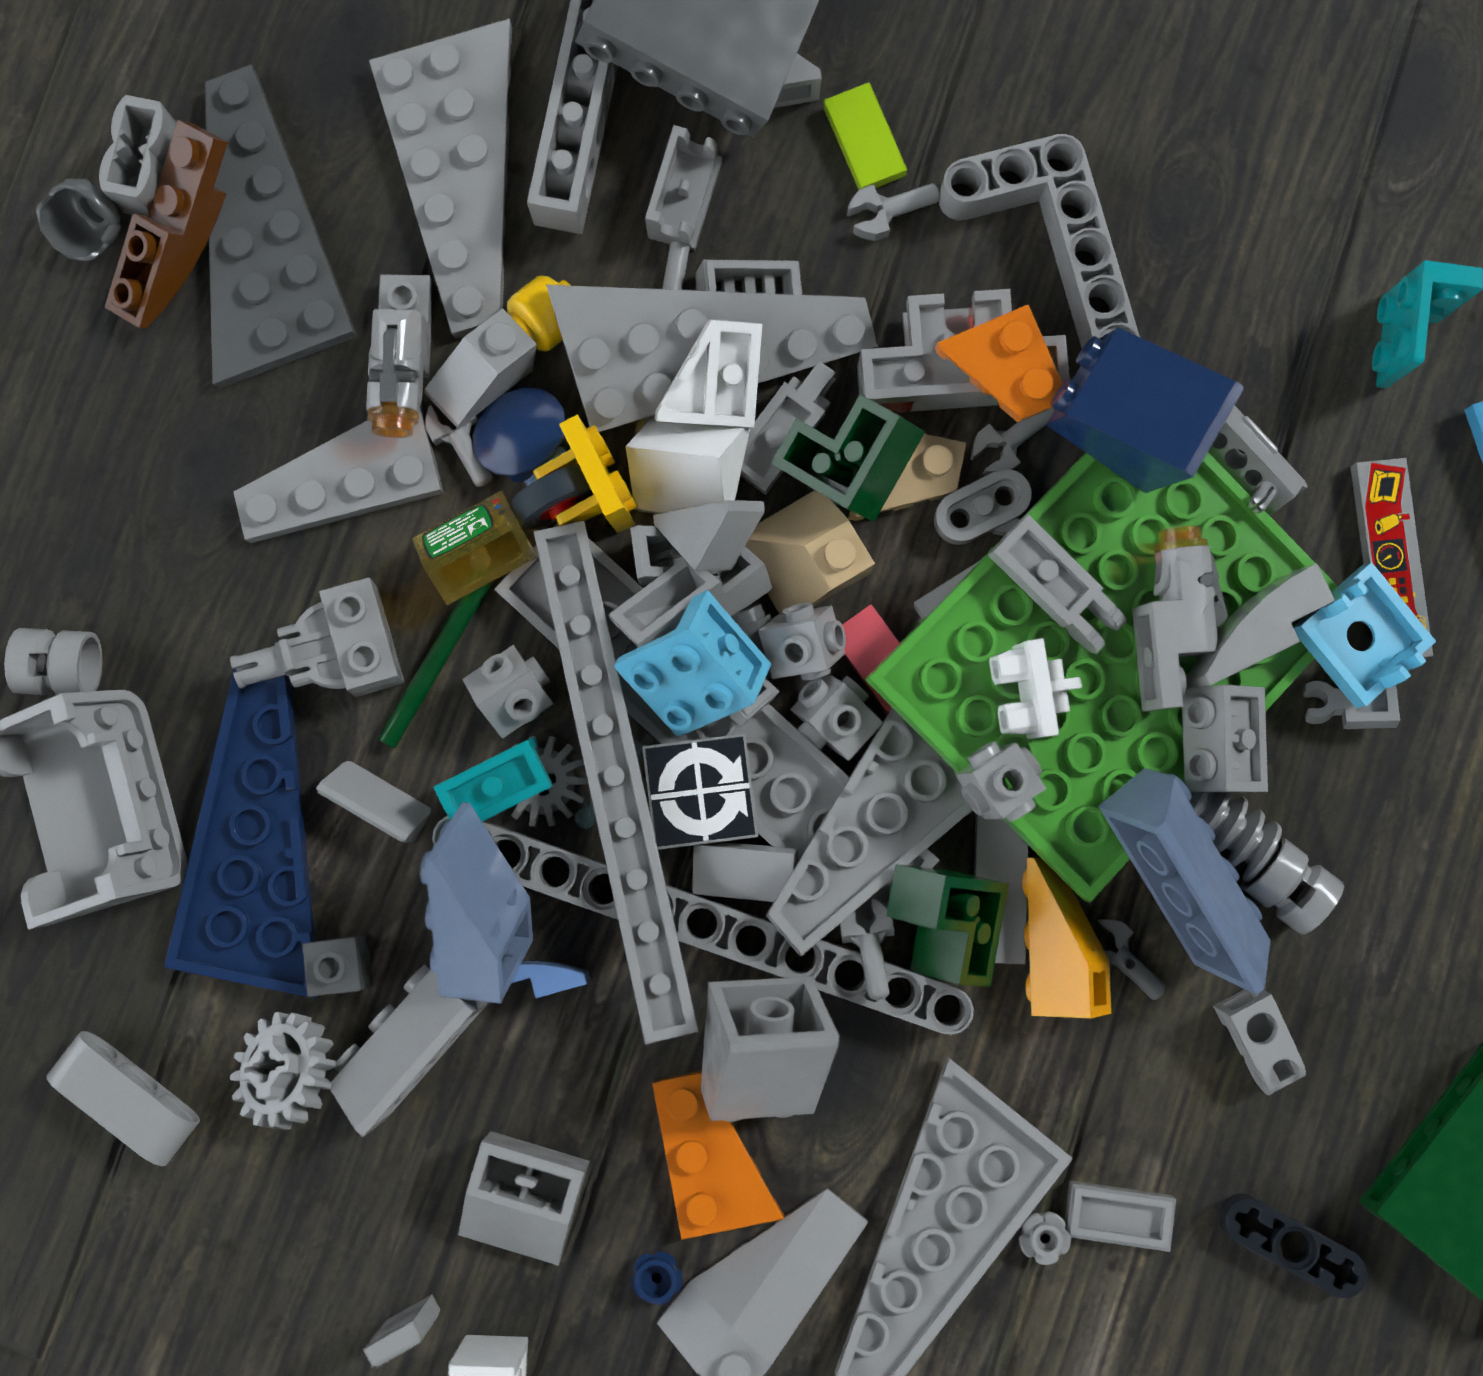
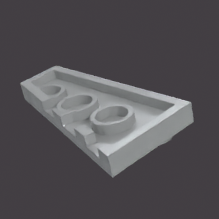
M397 405L391 408V419L375 416L234 491L244 539L249 543H254L444 494L430 436L425 429L426 420L422 405H420L418 417L408 420L404 418V411L399 410Z

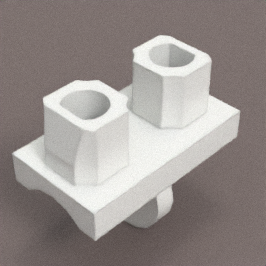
M1043 638L1019 643L1012 646V650L991 657L989 663L994 684L1018 682L1021 700L1019 703L998 706L1001 733L1026 734L1027 739L1058 735L1056 713L1070 711L1067 691L1082 688L1081 678L1065 679L1062 659L1047 661Z

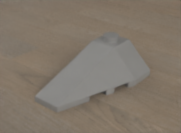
M826 1187L786 1214L784 1219L777 1220L775 1225L748 1243L744 1242L732 1250L730 1255L709 1269H704L692 1277L659 1318L657 1324L700 1376H764L867 1225L868 1220Z

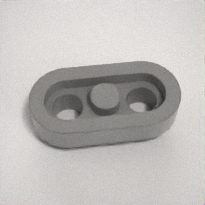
M1001 469L947 495L935 511L934 525L937 533L948 543L963 545L1019 518L1031 501L1029 482L1022 474L1015 470ZM999 490L1008 492L1012 499L1011 504L1007 506L998 504L995 500V492ZM956 512L964 514L968 521L967 526L964 528L953 526L950 521V515Z

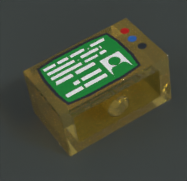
M503 491L488 497L412 538L423 568L446 605L537 557L524 528L518 522Z

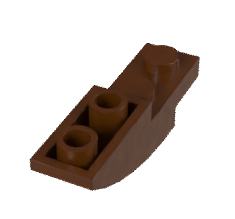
M177 120L148 216L134 213L132 215L105 304L106 309L138 328L147 329L166 308L187 279L207 244L227 194L214 187L228 144L227 141L193 123Z

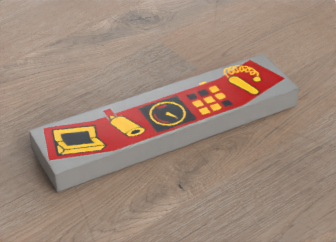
M1407 459L1357 462L1350 467L1363 564L1372 562L1430 633ZM1432 646L1422 654L1424 658L1433 656Z

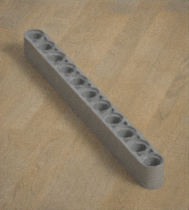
M448 816L440 820L434 828L432 837L434 846L440 838L444 823L450 822ZM482 821L498 847L502 842L512 840L520 848V861L512 870L523 887L618 919L615 902L601 903L595 899L592 893V883L595 878L600 874H608L606 863ZM553 857L564 859L570 869L568 880L559 887L549 884L544 876V866ZM666 885L677 938L680 942L783 978L812 977L817 989L942 1034L953 1035L961 1033L969 1026L973 1019L974 1008L972 1001L965 992L952 984L912 972L909 969L884 961L887 981L889 982L897 977L906 978L911 985V995L906 1002L900 1005H892L885 998L880 1000L871 999L868 995L861 952L823 939L812 947L814 951L812 965L806 970L795 971L789 968L785 961L786 952L791 945L771 921ZM706 908L716 916L717 928L710 936L698 937L690 931L688 917L695 909ZM745 926H757L766 935L765 946L758 953L746 954L737 946L736 935ZM855 960L862 966V979L855 987L844 988L836 983L834 977L835 970L843 961ZM948 994L955 995L960 1004L957 1017L948 1022L938 1021L934 1014V1006L937 1000Z

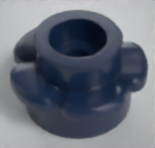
M658 1251L655 1255L646 1253L640 1256L633 1266L635 1275L631 1279L632 1289L635 1294L653 1305H661L670 1301L671 1296L680 1290L683 1282V1274L676 1267V1259L671 1254L663 1251ZM654 1273L661 1274L662 1279L659 1282L652 1280Z

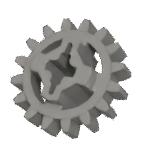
M275 1012L272 1021L266 1019L258 1021L259 1033L257 1035L245 1034L244 1040L248 1048L246 1052H236L234 1056L241 1063L240 1070L230 1074V1080L240 1082V1088L235 1091L232 1098L233 1101L244 1102L240 1111L242 1117L252 1118L253 1125L289 1130L293 1122L306 1123L308 1121V1107L321 1108L323 1104L318 1096L320 1089H331L332 1083L324 1078L325 1072L336 1066V1061L326 1059L325 1053L331 1049L333 1041L321 1038L325 1029L322 1024L311 1022V1017L292 1012L290 1014Z

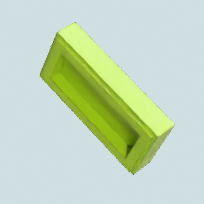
M869 82L824 100L823 108L858 190L871 185L878 188L906 177L907 168Z

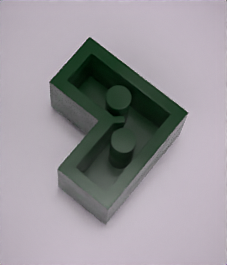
M860 394L835 439L795 419L771 464L846 509L875 522L923 438L925 431Z
M896 864L889 891L890 899L886 916L918 925L917 934L913 941L910 971L957 985L990 987L1009 884L961 872Z

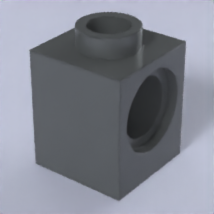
M369 935L320 940L303 944L308 997L360 991L374 986Z

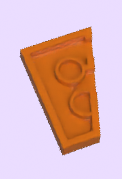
M702 1071L653 1080L652 1085L681 1239L784 1219L783 1212L769 1191L758 1167L734 1128L733 1122L725 1120L710 1121L701 1092Z

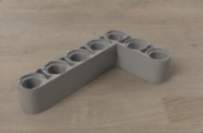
M1057 134L963 158L953 162L947 168L940 189L939 206L942 212L951 219L957 221L968 220L1039 201L1081 348L1093 336L1100 338L1116 328H1121L1140 337L1087 156L1080 141L1067 134ZM1053 159L1060 160L1067 165L1069 170L1066 172L1056 171L1050 167L1048 161ZM1013 172L1020 177L1022 182L1019 184L1007 183L1001 178L1000 173ZM955 184L968 185L972 188L974 195L960 196L954 192L951 186ZM1064 205L1075 206L1080 210L1082 218L1073 219L1064 214L1061 207ZM1085 251L1090 253L1094 257L1096 265L1087 266L1077 260L1075 252ZM1098 297L1107 302L1110 312L1100 313L1095 311L1089 304V298Z

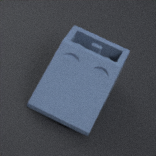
M462 802L451 821L444 823L440 838L433 849L424 854L421 863V881L423 884H427L429 895L425 922L426 927L432 929L434 943L430 957V968L432 973H437L439 996L501 1004L533 941L530 897L471 804Z

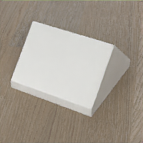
M655 416L651 418L626 445L632 494L637 505L635 509L639 512L661 514L725 500H735L750 427L660 422L655 420Z

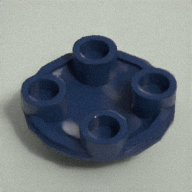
M523 387L507 392L492 402L479 417L473 434L474 453L482 466L493 473L506 475L513 482L526 481L533 475V471L548 461L559 447L567 443L559 425L566 421L565 410L554 395L541 388Z

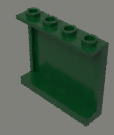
M1483 1043L1358 1201L1374 1216L1389 1224L1482 1303Z

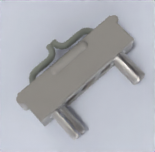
M1234 405L1208 453L1252 497L1248 503L1249 509L1257 504L1252 512L1262 513L1264 510L1270 516L1308 486L1305 480L1278 452L1275 444L1248 416H1244ZM1238 449H1240V450H1242L1243 452H1245V454H1242L1241 452H1239Z

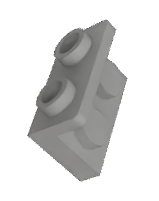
M1216 685L1186 688V692L1182 697L1184 784L1189 791L1268 792L1265 687Z

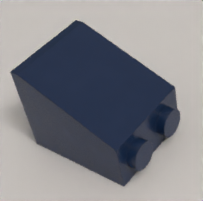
M1116 328L1100 338L1093 336L1084 345L1076 359V363L1081 366L1073 380H1066L1054 395L1051 406L1055 410L1046 425L1144 493H1148L1194 477L1245 387L1228 377L1121 328Z

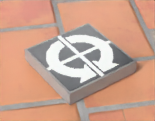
M745 734L642 746L651 821L658 850L758 837Z

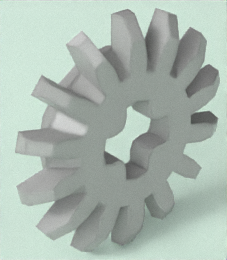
M549 736L545 748H535L547 774H555L556 783H553V786L548 789V795L540 796V793L518 803L511 814L517 820L524 810L530 812L529 826L536 827L539 814H545L549 827L556 825L554 812L558 810L569 819L574 814L566 805L568 801L572 799L582 804L585 797L574 792L575 785H588L587 777H575L574 770L583 766L584 761L582 758L573 762H569L566 759L573 749L568 743L560 752L554 751L556 737Z

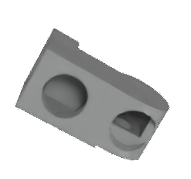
M1243 989L1213 1005L1221 1023L1228 1028L1240 1054L1244 1056L1245 1063L1252 1077L1266 1095H1271L1306 1076L1303 1061L1271 993L1262 990L1256 995Z

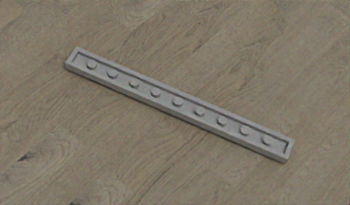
M580 521L534 531L645 1044L698 1032V1027L618 671L614 668L616 660L585 522Z

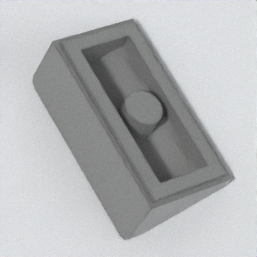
M352 761L343 762L324 778L316 788L322 796L401 842H415L432 813L431 808Z

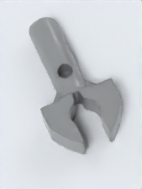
M932 183L887 198L877 194L874 185L862 188L851 200L847 216L860 213L863 210H870L878 214L872 221L855 224L853 234L871 241L889 237V223L893 217L938 203L940 191Z
M430 405L426 415L425 429L436 446L442 442L452 444L476 486L482 487L490 483L493 476L490 470L482 466L474 453L473 440L470 437L471 426L478 422L477 417L474 416L459 429L456 427L455 430H452L449 426L441 424L438 415Z
M1054 408L1016 423L1007 431H995L991 424H988L977 433L972 445L970 459L976 458L985 448L1003 446L1000 460L992 463L982 474L987 476L1001 469H1016L1021 463L1016 457L1017 447L1047 424L1054 412Z
M871 898V908L875 922L870 928V933L867 934L865 929L856 923L855 911L840 923V931L843 944L853 942L860 948L868 995L871 999L880 1000L889 995L881 942L886 936L894 935V925L892 918L886 916L888 909L877 900Z

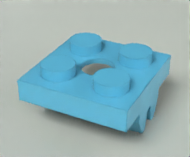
M1372 562L1360 566L1331 592L1335 600L1334 602L1307 614L1293 627L1299 640L1355 708L1367 706L1386 688L1393 687L1407 680L1411 676L1408 671L1422 666L1426 662L1422 654L1436 642ZM1353 622L1366 624L1372 632V643L1365 651L1355 650L1347 640V630Z

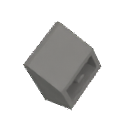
M491 1131L482 1140L465 1195L459 1236L559 1266L590 1161Z

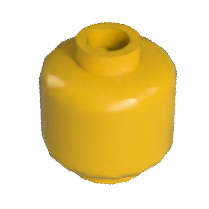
M540 275L511 296L507 301V312L537 344L536 349L547 352L563 339L546 284L571 285L564 280L558 283L551 277Z

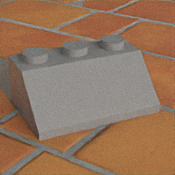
M423 965L404 985L403 988L409 995L396 1009L391 1004L387 1005L368 1026L374 1034L363 1047L359 1048L356 1044H353L336 1062L334 1069L339 1074L332 1080L330 1090L354 1129L364 1137L383 1123L489 1002L439 996L437 973H432L426 965Z

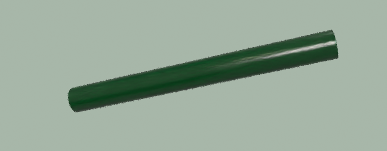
M481 564L477 568L379 735L378 739L396 749L495 580L497 574Z

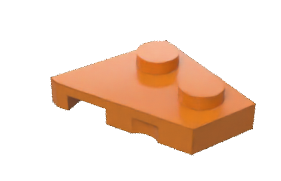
M1029 304L937 342L935 345L936 353L943 360L948 358L970 377L969 382L979 388L983 394L994 397L998 401L999 407L1017 423L1054 408L1051 406V401L1063 383Z

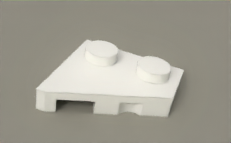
M709 319L656 409L655 420L660 422L754 428L763 324Z

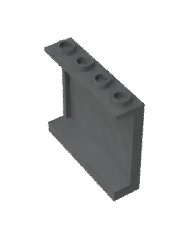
M593 0L575 39V43L583 46L585 51L594 59L605 63L612 62L629 71L632 77L639 83L648 87H659L676 96L677 101L684 107L693 111H704L721 120L722 125L732 133L749 135L754 138L770 118L819 0Z

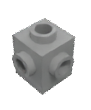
M805 602L787 607L782 611L783 614L774 617L758 631L765 656L771 663L769 670L772 679L801 675L802 680L821 678L831 672L830 667L845 654V631L841 622L836 620L832 605L813 609L811 602Z
M514 645L500 654L491 656L480 668L462 679L475 704L502 739L523 724L533 721L541 712L553 705V702L543 688L544 685L550 682L549 677L534 656L525 661Z
M829 674L811 680L800 691L798 701L790 709L803 721L798 730L813 745L821 749L826 744L830 749L848 761L883 724L864 704V701L869 697L868 694L848 676L842 681Z
M995 741L986 744L967 758L970 765L956 774V777L963 786L961 792L967 804L977 815H982L984 819H1003L1006 817L1008 822H1012L1031 811L1036 806L1032 798L1046 789L1038 777L1042 774L1038 761L1028 749L1024 747L1020 749L1017 743L998 746ZM1003 775H1005L1012 786L1009 790L1003 786Z

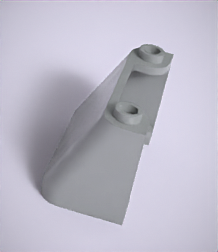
M127 690L61 693L0 720V776H23L48 871L28 879L23 885L21 904L28 930L52 925L173 888L184 881L188 867L186 853L148 712L144 703L137 695Z

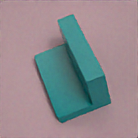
M530 738L434 786L433 788L449 820L451 821L462 802L470 803L480 820L484 821L552 787L553 784L535 750L538 747L535 738Z

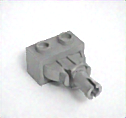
M370 577L319 591L322 602L307 609L299 617L296 624L278 628V637L282 640L275 643V646L230 657L231 667L238 671L233 674L239 688L287 675L290 677L294 688L315 683L330 689L346 688L348 692L358 697L405 683L380 593Z

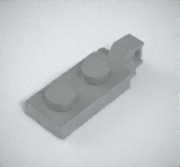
M819 361L804 382H801L794 376L788 384L786 382L783 383L756 419L754 428L750 427L740 477L765 495L783 473V470L774 466L771 462L795 419H798L816 429L830 406V402L823 396L835 381L834 375L836 372Z

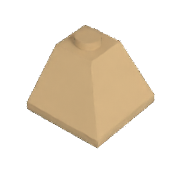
M816 490L758 523L745 545L766 566L773 587L772 590L767 592V595L779 615L783 614L782 611L787 607L799 603L811 602L813 607L819 605L870 575L875 565V562L847 517L830 498Z

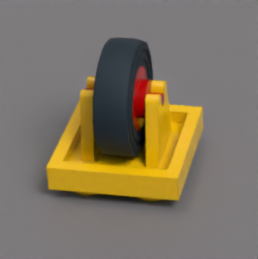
M578 415L560 423L559 425L571 449L535 469L533 473L537 480L520 491L512 499L513 512L523 528L531 529L558 522L559 526L585 521L603 513L617 533L634 526L635 523L629 511L637 508V505L618 470L611 474L609 473L607 467L614 464L615 461L596 426L593 425L586 429Z

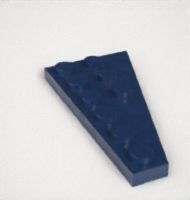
M232 674L164 967L308 997L303 944L314 942L315 932L290 677L283 675L239 688L234 674ZM319 995V996H311V997H309V998L317 999V998H320L321 995Z

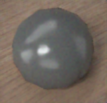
M87 178L65 179L64 182L53 186L48 195L38 203L36 209L40 230L54 249L73 260L89 261L95 259L111 247L122 227L120 224L121 215L116 203L103 193L100 186Z

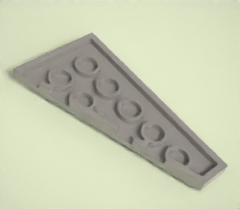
M510 18L369 60L454 339L465 337L503 308V244L506 228L505 192H507L509 141L508 98L511 82L510 44H512Z
M546 284L589 427L595 425L599 432L655 415L656 409L709 319L763 324L758 383L816 366L819 361L826 363L859 353L861 349L878 347L866 298Z
M893 708L889 711L883 724L875 734L766 914L768 919L799 956L806 953L894 877L896 864H910L972 811L962 795L961 789H963V786L956 777L957 772Z
M948 1056L943 1065L838 1360L835 1376H906L1073 1159Z

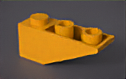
M1026 858L1027 869L1023 874L1022 887L1024 895L1028 898V921L1024 928V941L1030 954V973L1026 979V995L1031 1002V1016L1094 1018L1111 1014L1109 959L1073 890L1042 858Z

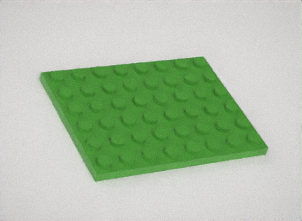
M1208 452L1193 478L1148 493L1142 492L1085 453L1025 514V516L1030 515L1103 587L1101 592L1126 617V622L1118 631H1114L1112 628L1110 629L1105 626L1089 610L1088 606L1080 613L1105 641V645L1097 654L1084 649L1078 641L1069 635L1066 627L1061 628L988 556L994 549L993 547L865 678L879 695L957 773L970 765L967 758L972 753L992 741H995L998 746L1017 743L1020 749L1024 747L1033 754L1042 770V774L1038 777L1046 789L1032 798L1036 806L1031 811L1012 822H1008L1006 817L1003 820L1083 901L1091 902L1130 860L1098 806L1144 768L1166 775L1173 774L1184 783L1182 707L1142 712L1132 609L1150 602L1160 601L1159 596H1154L1155 553L1179 547L1210 546V552L1213 554L1219 575L1218 581L1228 618L1242 604L1267 585L1294 570L1315 564L1264 510L1262 513L1252 512L1257 504L1249 509L1248 503L1252 497ZM1320 568L1322 575L1330 591L1332 592L1338 586ZM1305 616L1291 622L1292 626L1294 627ZM1043 638L1047 661L1062 659L1065 679L1080 677L1082 688L1067 691L1070 711L1056 713L1058 735L1027 739L1026 734H1002L998 719V706L1021 702L1018 682L995 685L991 676L989 659L1012 650V646L1019 643ZM1300 641L1210 686L1265 687L1266 712L1315 658ZM1199 655L1178 657L1179 666L1183 668L1186 677ZM1003 775V786L1009 790L1012 786L1005 775Z

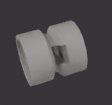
M18 628L12 633L6 647L4 661L5 677L11 691L17 694L47 695L52 690L56 695L96 691L99 686L103 664L100 640L95 633L62 630L55 636L51 630Z
M1280 838L1278 850L1266 867L1251 881L1246 882L1243 880L1241 889L1263 907L1276 906L1277 917L1298 934L1305 935L1319 926L1331 913L1343 894L1344 884L1321 865L1309 867L1308 855L1286 838Z

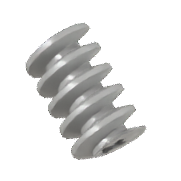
M1191 792L1189 802L1197 816L1202 818L1215 834L1213 843L1218 852L1221 853L1225 849L1230 850L1231 853L1227 861L1233 867H1236L1243 861L1247 863L1242 879L1246 882L1251 881L1266 867L1278 850L1282 832L1280 824L1276 821L1264 824L1265 814L1260 809L1254 808L1247 812L1249 803L1243 796H1236L1230 799L1231 792Z

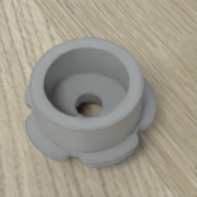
M1053 1212L1029 1215L1022 1224L1019 1244L1023 1253L1027 1257H1034L1038 1264L1050 1265L1056 1263L1059 1259L1058 1256L1066 1254L1071 1245V1235L1064 1228L1066 1225L1065 1221ZM1044 1233L1050 1236L1047 1243H1043L1040 1240L1041 1235Z

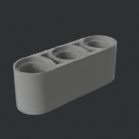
M81 1031L46 1075L48 1082L59 1093L134 1152L155 1165L166 1166L200 1122L199 1116L182 1100L109 1043L86 1031Z

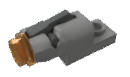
M380 275L379 309L373 310L372 338L368 363L369 382L367 384L366 403L367 419L372 422V433L378 436L388 438L411 437L414 426L419 423L423 378H429L433 281L429 275Z
M1199 526L1169 528L1158 532L1159 543L1154 545L1156 561L1154 596H1159L1160 601L1150 602L1132 609L1142 712L1183 707L1182 697L1186 692V676L1183 668L1179 666L1178 657L1196 656L1216 651L1218 640L1217 627L1228 618L1214 557L1210 552L1208 540L1202 538L1201 527Z

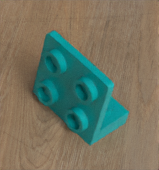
M1424 260L1387 293L1383 294L1377 310L1378 323H1383L1381 341L1377 343L1372 357V370L1377 372L1376 387L1387 389L1424 362L1428 324L1442 321L1483 290V268Z

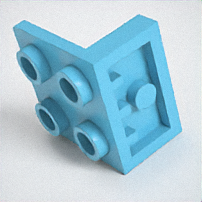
M706 590L691 598L676 630L618 657L614 668L677 736H682L754 705L771 663L713 595Z

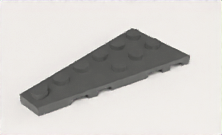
M252 65L205 82L206 131L228 142L214 187L227 194L218 219L209 236L212 383L218 390L357 337L260 80Z

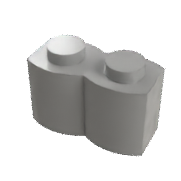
M125 95L120 100L114 111L111 123V134L114 143L108 148L102 159L99 183L103 193L115 202L124 214L133 215L134 213L148 216L176 122L161 102Z

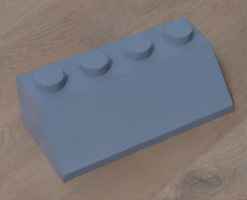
M1144 768L1098 807L1194 965L1258 995L1265 988L1270 939L1259 922L1262 920L1260 910L1242 893L1237 884L1239 880L1237 871L1230 862L1221 857L1213 843L1215 834L1211 827L1195 813L1189 802L1191 793L1187 786L1173 774L1166 775Z

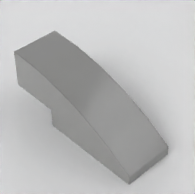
M744 547L732 570L695 571L683 558L608 615L611 621L639 648L676 630L691 598L706 590L732 616L765 595L773 587L765 564L747 547Z
M1315 563L1288 573L1264 587L1242 604L1217 630L1216 651L1201 654L1196 659L1186 677L1187 687L1201 688L1210 686L1300 642L1291 622L1335 601L1318 564Z

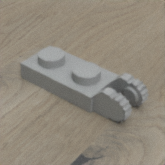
M1030 515L1023 517L988 554L1061 628L1066 627L1069 635L1078 641L1084 649L1093 654H1097L1105 645V641L1080 615L1087 606L1105 626L1110 629L1112 628L1114 631H1118L1126 622V617H1124L1120 609L1101 592L1103 587Z

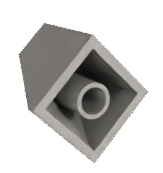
M812 977L708 982L701 1092L710 1121L725 1120L734 1122L746 1118L774 1116L787 1118L793 1115L814 1114L838 1047L839 1035Z

